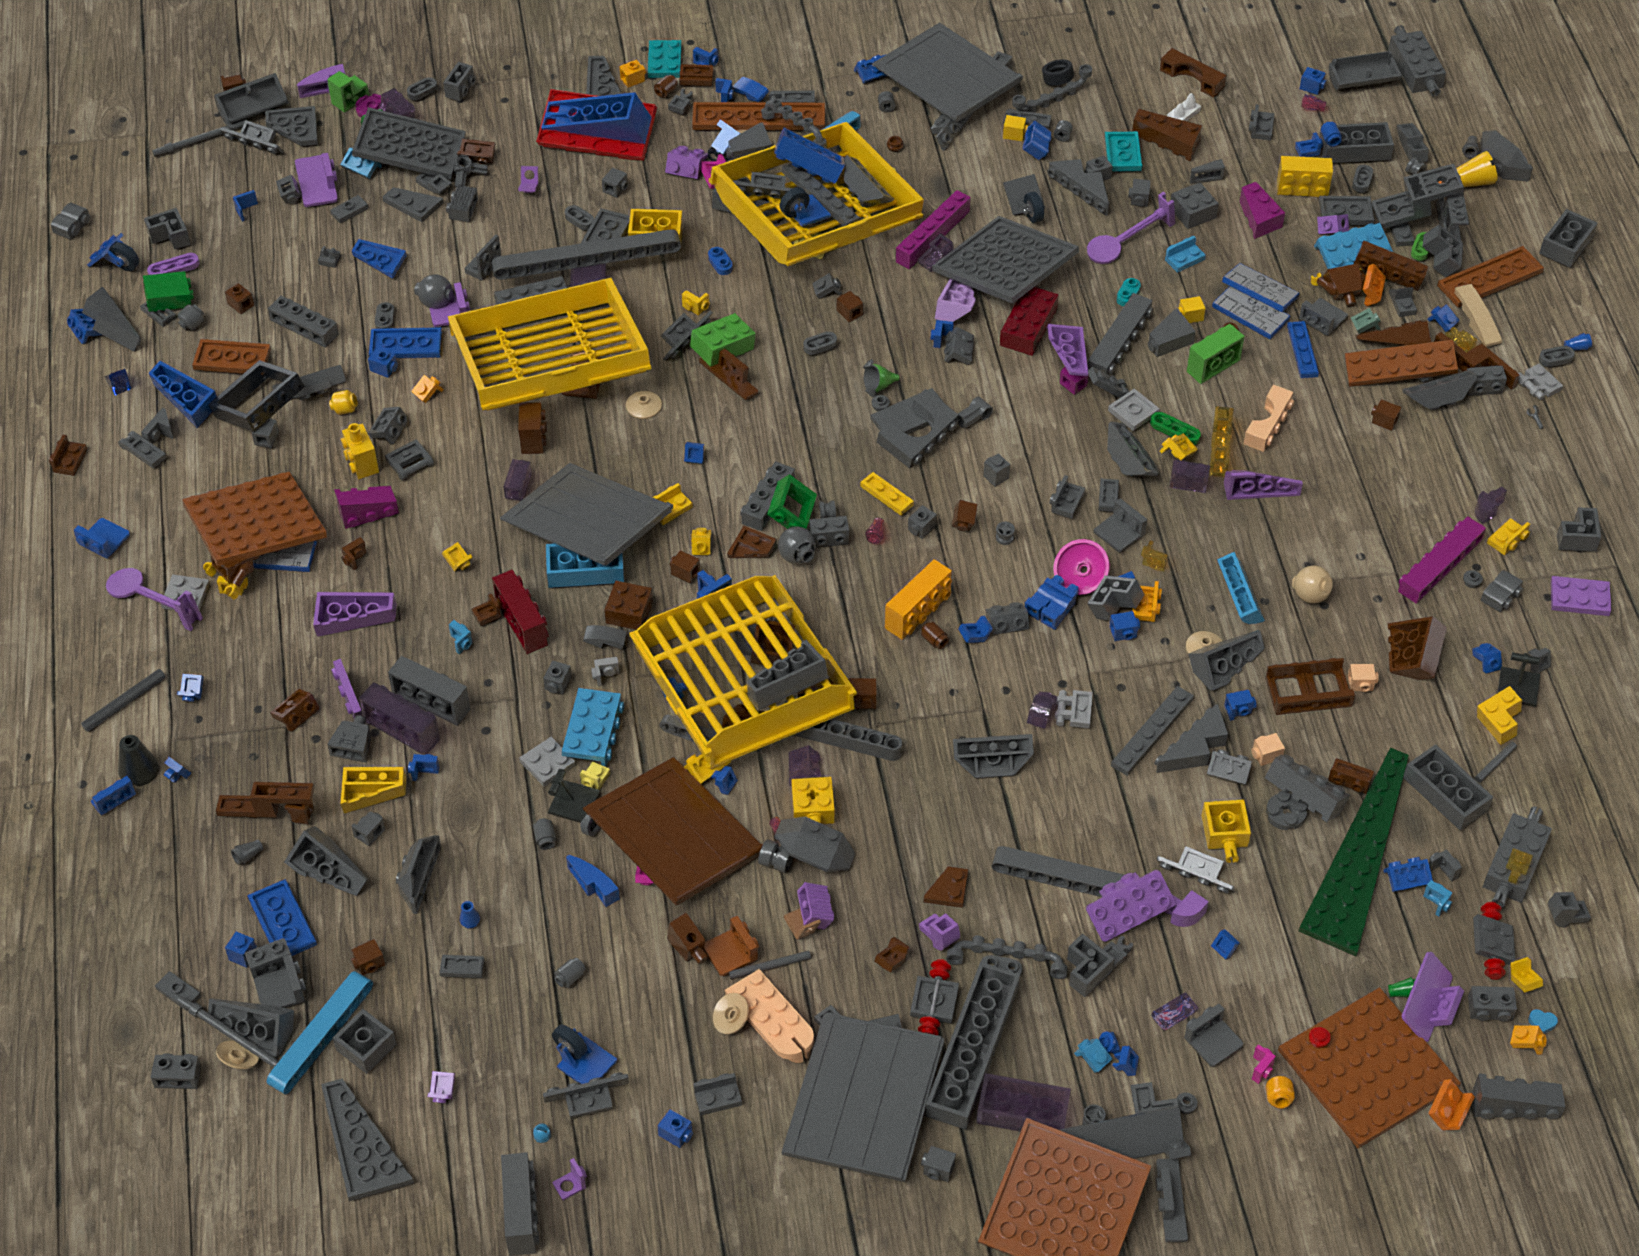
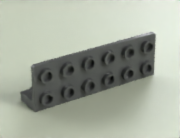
M1178 1106L1060 1129L1062 1132L1132 1159L1163 1152L1169 1159L1191 1155L1190 1146L1183 1138L1180 1109Z

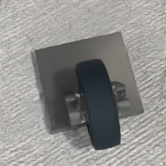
M1035 174L1003 183L1013 215L1024 213L1032 223H1037L1044 219L1045 206Z

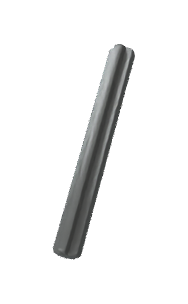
M157 669L81 723L83 729L89 732L165 679L164 672L161 669Z

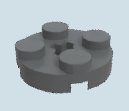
M1280 791L1272 796L1267 803L1266 813L1268 820L1274 827L1281 830L1293 827L1297 829L1305 822L1307 804L1296 801L1289 792ZM1283 809H1289L1291 813L1287 812L1284 814Z

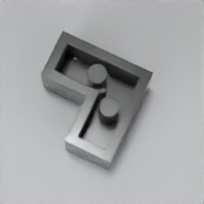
M177 208L143 218L152 244L169 239L174 250L191 245L187 229Z
M1440 224L1424 234L1423 247L1435 256L1434 269L1438 273L1447 277L1461 268L1463 242Z
M1578 507L1574 521H1561L1557 532L1558 550L1597 551L1601 539L1597 508Z
M1105 575L1090 598L1088 605L1096 619L1110 620L1111 615L1116 614L1120 607L1137 608L1145 594L1136 579Z
M1083 933L1069 946L1067 960L1076 966L1071 972L1069 985L1083 997H1086L1113 971L1114 958Z

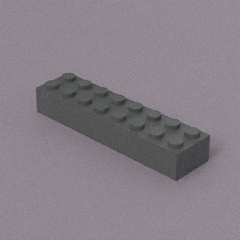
M980 962L927 1100L925 1117L967 1130L1019 989L1020 974Z

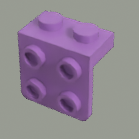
M678 146L668 152L665 173L698 179L701 161L708 157V153H704L702 149L689 150L686 146Z
M461 282L454 283L456 296H453L449 304L438 309L430 308L434 327L449 325L447 316L470 311L469 302H465L467 299L466 289H462Z

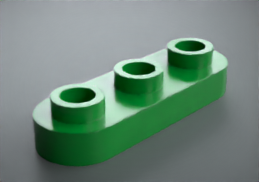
M1163 412L1152 414L1150 424L1154 429L1170 437L1174 435L1179 436L1184 433L1194 445L1200 442L1201 432L1199 429Z

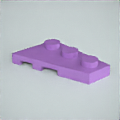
M341 659L333 661L334 668L331 671L334 679L339 684L338 689L341 697H345L347 702L345 706L348 714H352L354 719L357 715L362 716L361 708Z

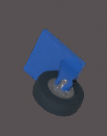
M802 188L789 190L780 201V209L783 214L790 218L793 217L802 227L831 217V214L813 195H808Z
M120 233L117 236L112 235L100 245V249L89 257L91 261L87 266L90 267L101 258H105L125 271H133L140 261L136 252L120 240L124 236Z
M561 1024L552 1033V1038L557 1044L556 1048L562 1057V1061L557 1065V1068L576 1082L584 1084L593 1078H602L618 1061L617 1058L589 1038L583 1037L581 1032H577L575 1028L571 1029Z

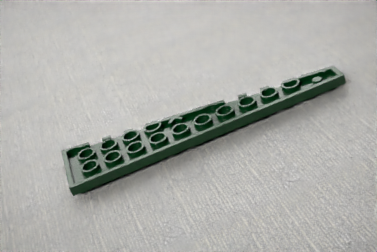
M1391 747L1298 932L1355 957L1358 953L1409 757L1408 754Z

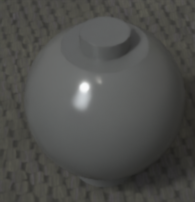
M438 274L426 276L421 282H417L414 288L415 295L419 297L422 304L432 309L446 306L454 296L449 280Z
M796 526L788 528L781 534L778 541V549L780 555L787 562L792 564L808 563L815 556V539L807 529Z

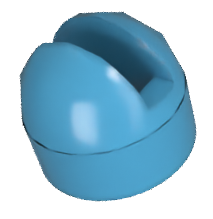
M544 1123L536 1125L533 1130L534 1139L539 1143L547 1142L551 1137L550 1128Z

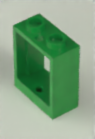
M789 474L778 481L767 515L787 529L796 526L806 529L817 494ZM787 495L802 505L798 517L783 507Z

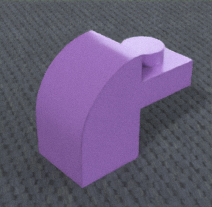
M1191 890L1182 901L1172 895L1175 905L1164 912L1172 915L1170 923L1173 925L1188 927L1196 924L1207 911L1209 901Z
M933 914L919 923L920 930L932 940L933 947L937 950L945 949L960 938L959 925L947 914L941 917Z

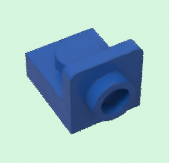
M698 47L693 50L694 64L714 66L719 61L718 49L716 48L710 53Z

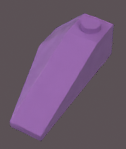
M1246 470L1226 471L1224 478L1227 500L1300 496L1303 485L1300 480Z

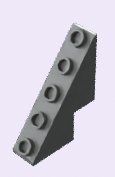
M1081 159L1049 162L1047 173L1050 178H1053L1099 212L1108 216L1109 201L1101 172L1084 173Z
M101 287L86 299L82 313L96 320L93 330L135 352L136 347L141 343V338L107 291Z
M1218 704L1213 708L1209 707L1200 720L1197 719L1188 732L1184 731L1179 740L1168 747L1164 755L1158 756L1154 763L1157 766L1156 773L1206 766L1210 757L1208 748L1226 746L1228 733Z

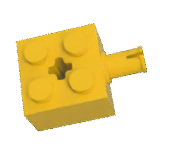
M357 423L350 424L347 429L342 430L343 438L340 440L343 448L346 449L343 450L346 461H350L349 467L352 474L356 473L359 480L379 473L375 448L363 423L359 425Z
M832 777L791 779L794 818L808 817L821 824H834Z
M1245 801L1204 802L1201 816L1207 848H1224L1226 862L1231 863L1230 858H1232L1233 863L1237 862L1239 856L1236 847H1248L1251 835Z

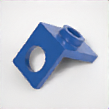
M254 190L232 197L235 210L243 222L242 209L258 204L256 193Z

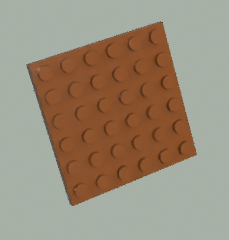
M290 472L263 477L259 480L244 482L243 484L228 486L220 490L209 491L182 499L184 508L217 567L327 538L325 528Z
M1380 987L1295 1036L1278 1048L1280 1054L1357 1149L1433 1104L1444 1080L1451 1079L1458 1088L1461 1085V1082L1423 1038L1418 1037L1403 1021L1402 1013ZM1323 1027L1329 1031L1331 1038L1327 1046L1316 1048L1310 1043L1309 1033L1313 1028Z
M1026 1118L978 1243L1010 1256H1119L1149 1176L1151 1165Z

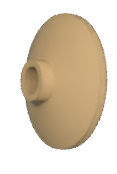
M650 391L636 392L626 401L628 413L638 419L652 418L662 408L660 397Z
M1199 631L1187 639L1186 651L1191 653L1203 647L1222 642V639L1212 632Z
M729 993L723 996L716 1004L713 1012L715 1028L726 1035L739 1031L748 1018L749 1006L747 1000L738 993Z
M224 1041L216 1049L218 1059L227 1066L236 1069L253 1068L259 1057L235 1041Z

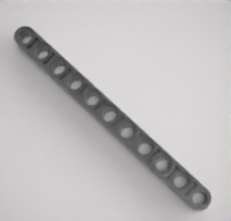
M672 229L498 256L492 260L491 264L494 277L498 280L674 253L680 250L681 243L678 232Z

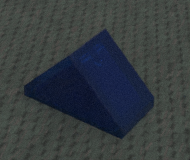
M121 369L104 376L114 395L131 389L126 369Z

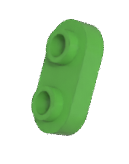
M1427 232L1419 233L1412 246L1411 256L1416 260H1425L1429 255V251H1426L1423 247V237Z

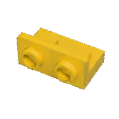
M1183 433L1165 440L1162 443L1163 448L1160 452L1162 454L1171 449L1172 454L1176 458L1183 460L1193 455L1198 449Z
M679 483L668 487L662 493L652 497L664 503L669 502L673 504L672 512L660 521L662 525L693 508V503L681 492V485Z
M1510 518L1488 538L1487 544L1503 555H1506L1510 550L1514 551L1521 540L1525 541L1530 534L1529 528L1531 524L1526 522L1522 526Z
M694 754L686 760L687 764L684 768L688 769L691 775L701 784L710 778L715 770L720 771L732 761L711 769L702 754L698 757Z

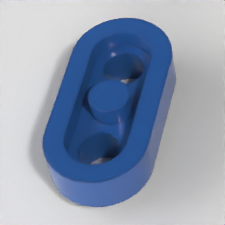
M713 247L708 251V260L718 274L728 275L732 272V261L724 249Z

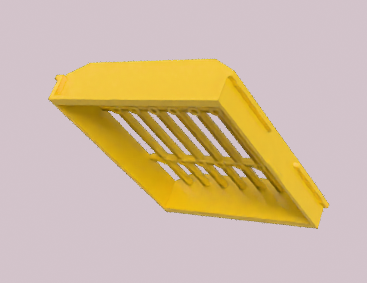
M847 122L820 130L822 138H825L827 142L826 149L840 145L842 151L836 154L842 157L848 155L858 159L894 200L866 208L860 205L862 203L856 197H852L851 194L853 193L848 188L841 185L845 183L844 176L838 178L836 183H823L822 185L827 189L834 187L838 192L832 194L838 199L844 197L847 200L844 204L848 208L854 207L857 210L854 213L864 219L821 235L811 236L841 224L834 219L809 229L803 228L793 217L790 218L783 214L780 209L782 198H772L767 195H751L747 197L733 182L747 177L751 183L752 172H761L790 162L787 159L783 161L776 157V145L712 167L711 178H708V181L711 185L715 186L722 202L781 264L790 266L923 218L922 208L924 199ZM813 133L802 136L812 142L816 139ZM782 172L774 174L785 176ZM816 174V176H813L816 180L822 178L821 176H819V175H817V174ZM792 181L785 183V188L798 187ZM763 198L769 201V203L756 206L753 203ZM888 207H894L893 209L876 214L874 216L870 215L874 212L886 209ZM773 208L779 211L767 217L762 213ZM782 218L788 221V223L777 227L772 223ZM792 228L798 231V233L787 237L781 233ZM802 238L805 239L804 241L798 242L796 244H791V242Z
M612 278L447 316L451 336L455 335L478 391L482 411H489L632 376L651 369L648 348ZM606 303H609L610 306L608 308L595 310L579 315L574 314L573 312L576 310L585 309ZM564 313L568 315L566 318L508 332L502 330L505 327ZM604 315H613L612 317H607L587 323H579V321H584ZM571 323H572V326H570V327H566V328H562V329H558V330H553V331H549V332H545V333H541V334H537V335H533V336H528V337H524V338H520V339H516V340H512V341L507 340V339H509V338H513V337H517V336H521V335H525V334H530V333H534V332H538V331H542V330H546V329H550V328H555V327H559V326H563V325H567V324H571ZM612 323L617 324L616 326H611L587 333L583 332V330L592 329ZM493 330L497 333L470 341H465L464 337ZM575 332L577 334L574 336L553 340L516 350L511 349L513 347L534 343L558 336H563ZM616 332H621L620 335H616V336H612V337H608V338H603V339H599V340H595V341H591V342H590V341H587L588 339H592V338H596V337H600V336H604V335H608V334H612V333H616ZM500 341L499 344H495V345H491V346H487V347H483V348H479V349H475V350H470V351H469V349H468V348H471V347H476V346H480V345H484V344H488V343ZM579 341L581 342V344L575 346H570L521 359L515 358L521 355H526ZM621 341L626 342L625 344L612 346L596 351L592 350V348L604 345H609ZM504 350V353L495 354V355H491V356H487V357H483V358H479V359H475V360H473V358H472V357H476V356H480V355H484V354H488V353H492V352ZM626 350H630V351H631V352H628V353H624V354H620V355H616V356H612V357H608V358H604V359H596L597 357H601V356H605V355H609V354H614V353H618V352H622V351H626ZM585 351L584 354L575 355L543 364H538L526 368L519 367L534 362H539L567 354ZM508 359V362L480 369L476 368V366ZM585 360L590 361L587 363L562 368L530 377H523V375L536 373L568 364H573ZM512 368V371L505 372L485 378L480 377L481 375ZM515 377L517 379L489 387H484V385L494 382H499Z
M776 575L754 576L655 615L649 618L637 630L629 633L637 651L666 695L669 705L682 720L711 769L855 709L853 696L857 694L856 690L829 651L822 647L804 621V615ZM773 598L776 599V601L778 602L779 606L776 605V603L774 602ZM766 602L770 609L760 613L755 605ZM748 609L752 617L742 620L738 612ZM785 612L791 623L795 625L804 641L807 640L825 659L827 674L834 685H831L829 680L825 679L820 682L824 688L813 692L811 687L803 690L806 695L797 699L793 695L786 697L787 703L780 706L773 703L768 706L770 710L759 714L746 694L748 693L747 685H740L712 641L718 638L724 639L748 677L752 678L756 673L730 636V633L735 631L741 632L766 669H770L773 666L747 627L753 624L759 625L781 659H784L788 654L765 619L770 617L777 618L798 649L801 647L802 641L782 614ZM731 616L735 623L724 627L720 619ZM713 623L717 631L707 634L703 626ZM696 630L700 638L689 641L685 633ZM678 637L682 645L671 648L667 641ZM660 644L665 652L653 656L648 648ZM701 645L707 647L734 690L723 694L694 648ZM683 652L690 655L715 694V698L705 701L676 655ZM666 659L672 662L698 705L686 709L658 662ZM736 697L740 698L752 717L741 721L728 700ZM721 705L734 725L723 729L710 708ZM699 712L704 713L717 734L707 742L691 717L692 715Z

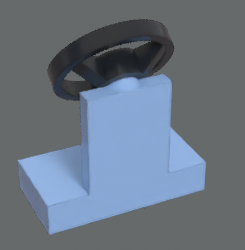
M722 120L717 123V126L722 128V130L712 143V147L708 150V158L711 161H717V159L712 158L710 153L716 157L719 154L724 156L726 148H728V141L740 134Z

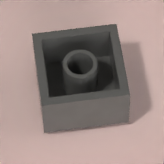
M1201 182L1171 193V200L1174 201L1175 215L1187 229L1217 217L1219 203Z
M364 1009L333 1037L336 1051L366 1074L397 1045L394 1032Z

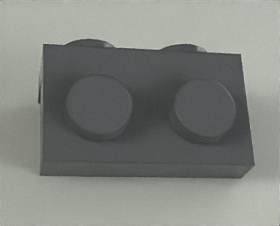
M956 326L946 335L944 361L948 363L952 358H955L968 365L972 361L974 335Z
M1064 475L1062 481L1059 480L1056 493L1051 495L1049 502L1052 505L1051 512L1072 519L1085 494V488L1068 483V476Z
M1013 602L1008 606L995 605L985 609L986 617L993 628L991 631L993 635L1029 629L1028 611L1023 603Z

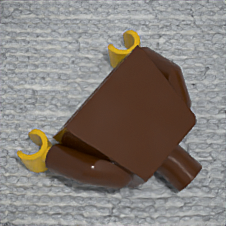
M1359 263L1327 269L1323 277H1321V273H1317V277L1312 275L1311 284L1314 286L1319 285L1333 296L1335 300L1344 299L1346 306L1350 307L1357 304L1355 297L1362 291L1366 275L1360 269Z
M260 555L218 567L211 556V563L206 562L203 565V569L210 577L218 572L229 584L233 583L225 588V594L235 600L239 596V592L236 590L237 587H240L246 576L253 572V561L259 559Z

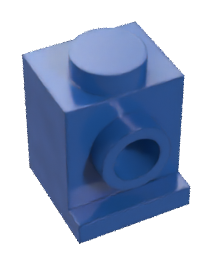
M1249 690L1226 694L1224 706L1230 721L1234 720L1235 716L1251 714L1252 709L1256 708V700L1251 696Z

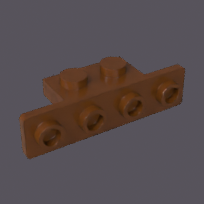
M721 350L718 364L711 367L702 358H699L700 364L744 400H748L758 394V389L747 381L749 367L728 350Z

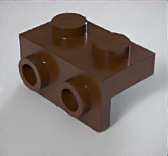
M462 139L460 151L457 152V155H466L470 160L486 165L487 163H493L496 144L489 141Z
M1336 758L1333 767H1331L1328 780L1336 785H1342L1356 792L1366 794L1374 771Z

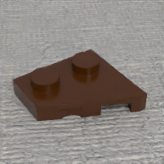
M743 526L727 552V557H769L777 544V539Z
M948 866L926 892L923 902L963 908L968 869Z

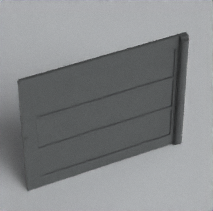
M940 22L872 63L874 67L955 122L962 120L1020 83L1023 79V75L1015 73Z
M569 463L501 516L500 520L607 566L671 513L673 504L669 502L664 503Z
M824 1013L781 1152L782 1155L906 1182L909 1165L945 1039L932 1034Z

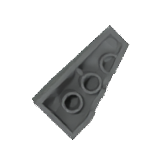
M1257 630L1203 647L1188 654L1193 673L1209 690H1215L1227 685L1235 674L1242 671V667L1247 662H1251L1265 648L1261 632Z
M316 826L303 831L284 863L302 876L317 879L316 881L333 885L335 888L355 896L360 893L368 880L337 844Z

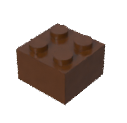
M541 402L519 403L518 432L521 454H543V448L547 446V436L544 435L547 432V421H543L546 420V411L542 409Z
M615 580L604 609L606 624L637 630L646 622L653 604L652 588Z
M765 620L788 654L792 650L793 644L790 637L779 622ZM756 624L754 638L772 665L776 660H782L760 626ZM790 624L793 630L795 631V625ZM752 649L750 663L763 665Z

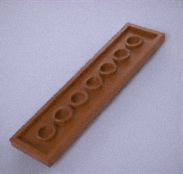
M693 102L692 130H722V128L717 126L720 120L735 130H748L762 122L766 130H783V128L788 130L804 129L800 125H794L792 120L784 119L780 113H775V117L772 119H763L761 110L765 107L766 102ZM782 102V107L786 105L792 107V113L802 112L803 119L812 118L813 125L819 130L825 128V103Z

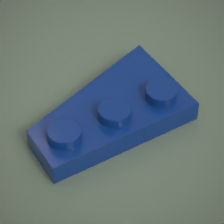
M358 239L352 249L354 257L392 279L407 256L406 250Z

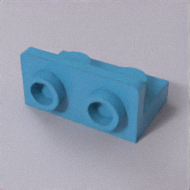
M353 148L348 149L340 164L342 167L370 179L376 167H382L380 162L352 156Z
M1191 236L1169 246L1166 250L1165 261L1178 273L1205 260L1206 255L1195 245L1196 237Z

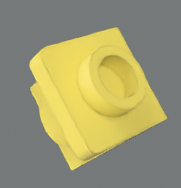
M592 762L587 771H581V784L600 790L610 775V769Z

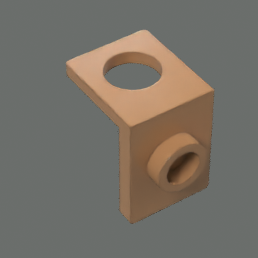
M801 909L785 914L783 917L797 940L814 933L821 923L819 919L804 925Z

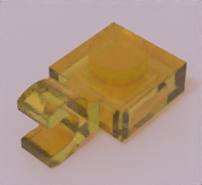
M1452 327L1450 333H1445L1451 340L1456 341V345L1465 352L1470 351L1476 346L1477 338L1465 330L1459 332L1457 328Z
M1514 848L1512 849L1506 866L1507 869L1512 870L1508 882L1516 884L1520 873L1526 875L1533 855Z

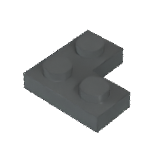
M1152 1082L1130 1085L1135 1114L1178 1106L1177 1098L1155 1101Z

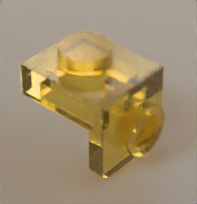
M1150 540L1141 552L1143 557L1142 565L1164 572L1168 555L1153 550L1154 541Z

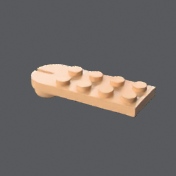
M760 969L725 989V995L738 993L747 1000L749 1006L748 1022L778 1056L789 1059L794 1063L804 1062L802 1050L800 1049L802 1048L806 1059L809 1058L814 1045L812 1028Z

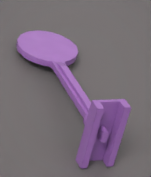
M1162 192L1158 195L1159 209L1154 211L1152 215L1116 238L1108 235L1093 238L1087 246V255L1090 260L1099 264H1108L1115 261L1120 256L1122 242L1157 220L1162 219L1169 227L1175 224L1174 201L1167 202L1166 193Z
M121 569L112 574L107 580L106 589L112 597L125 598L138 593L174 609L178 613L184 628L189 631L193 629L191 624L196 619L199 621L203 619L191 592L185 591L175 601L143 587L144 579L141 572L137 569Z

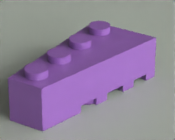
M317 592L313 623L317 637L395 621L397 603L394 593Z

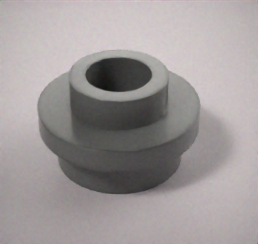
M877 395L872 399V407L876 411L889 407L890 401L884 395Z
M1469 570L1463 576V581L1469 588L1478 587L1483 580L1482 575L1475 570Z
M1181 1093L1177 1096L1181 1113L1189 1114L1195 1111L1197 1099L1194 1095ZM1186 1100V1101H1189L1190 1103H1189V1104H1185L1183 1101Z

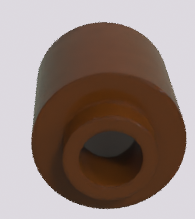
M673 75L663 77L654 85L655 94L661 98L667 97L676 89L678 81Z
M928 622L922 627L921 636L934 648L943 649L948 644L949 637H947V633L935 622Z

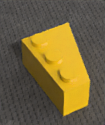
M343 767L340 804L344 814L406 795L407 776L404 767Z

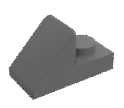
M1413 287L1389 290L1399 317L1416 315L1417 309L1412 300Z
M162 408L141 431L142 437L152 444L159 439L161 434L173 439L165 408Z

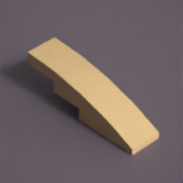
M1472 284L1456 287L1454 293L1462 302L1463 312L1470 319L1469 326L1484 346L1489 347L1502 343L1500 334L1487 307Z

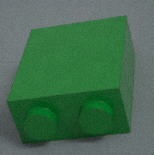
M185 271L143 275V287L149 312L184 308L188 304L191 305V300H194L193 290H189L191 288L190 278L186 277Z

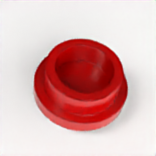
M1315 1027L1309 1033V1041L1316 1048H1323L1330 1042V1033L1323 1027Z

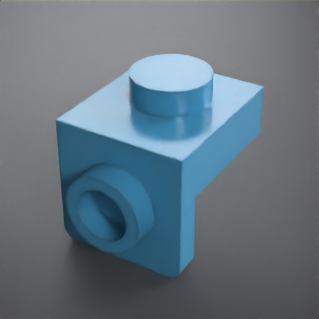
M453 620L449 624L450 636L455 639L456 652L461 654L472 644L471 631L464 624H459Z
M1430 880L1423 896L1438 905L1435 915L1439 917L1443 911L1447 912L1451 907L1452 901L1450 899L1452 892L1443 885Z
M1098 1039L1083 1040L1078 1045L1079 1049L1074 1053L1076 1057L1082 1056L1094 1073L1099 1072L1112 1060V1057Z

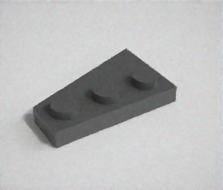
M395 187L382 197L383 202L420 222H423L444 203L443 198Z

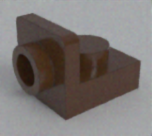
M361 537L341 548L343 554L341 557L342 561L353 570L357 569L356 559L361 558L367 553L365 541Z

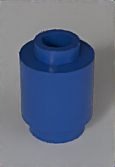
M1324 123L1320 131L1326 144L1331 147L1339 145L1342 135L1336 123Z

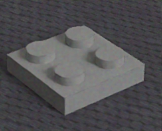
M1136 389L1131 390L1108 406V411L1132 431L1151 419L1152 414L1160 410Z
M172 574L164 596L176 601L185 591H189L192 593L200 611L210 585L209 579ZM161 604L162 609L174 610L168 606Z
M552 737L519 757L521 764L543 787L551 783L558 769H564L567 772L576 766L575 761L571 757L562 756V747Z

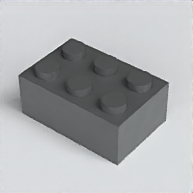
M1566 209L1544 237L1539 254L1571 268L1593 239L1598 223Z

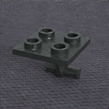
M1512 652L1511 660L1522 662L1520 669L1501 666L1497 693L1510 686L1522 699V704L1536 707L1540 674L1524 670L1527 663L1539 665L1540 657L1529 656L1528 653L1519 654Z
M558 769L556 776L551 780L552 785L548 791L549 795L555 796L548 814L581 823L587 815L583 807L597 800L600 790L563 780L566 771Z

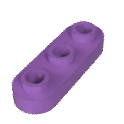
M186 253L153 263L147 268L148 275L187 272L199 266V259L195 253Z

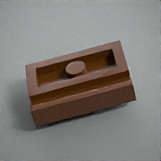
M681 64L679 85L712 86L713 65Z

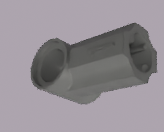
M976 397L972 400L969 407L958 413L957 422L962 428H967L980 418L985 420L990 417L993 407L981 397Z

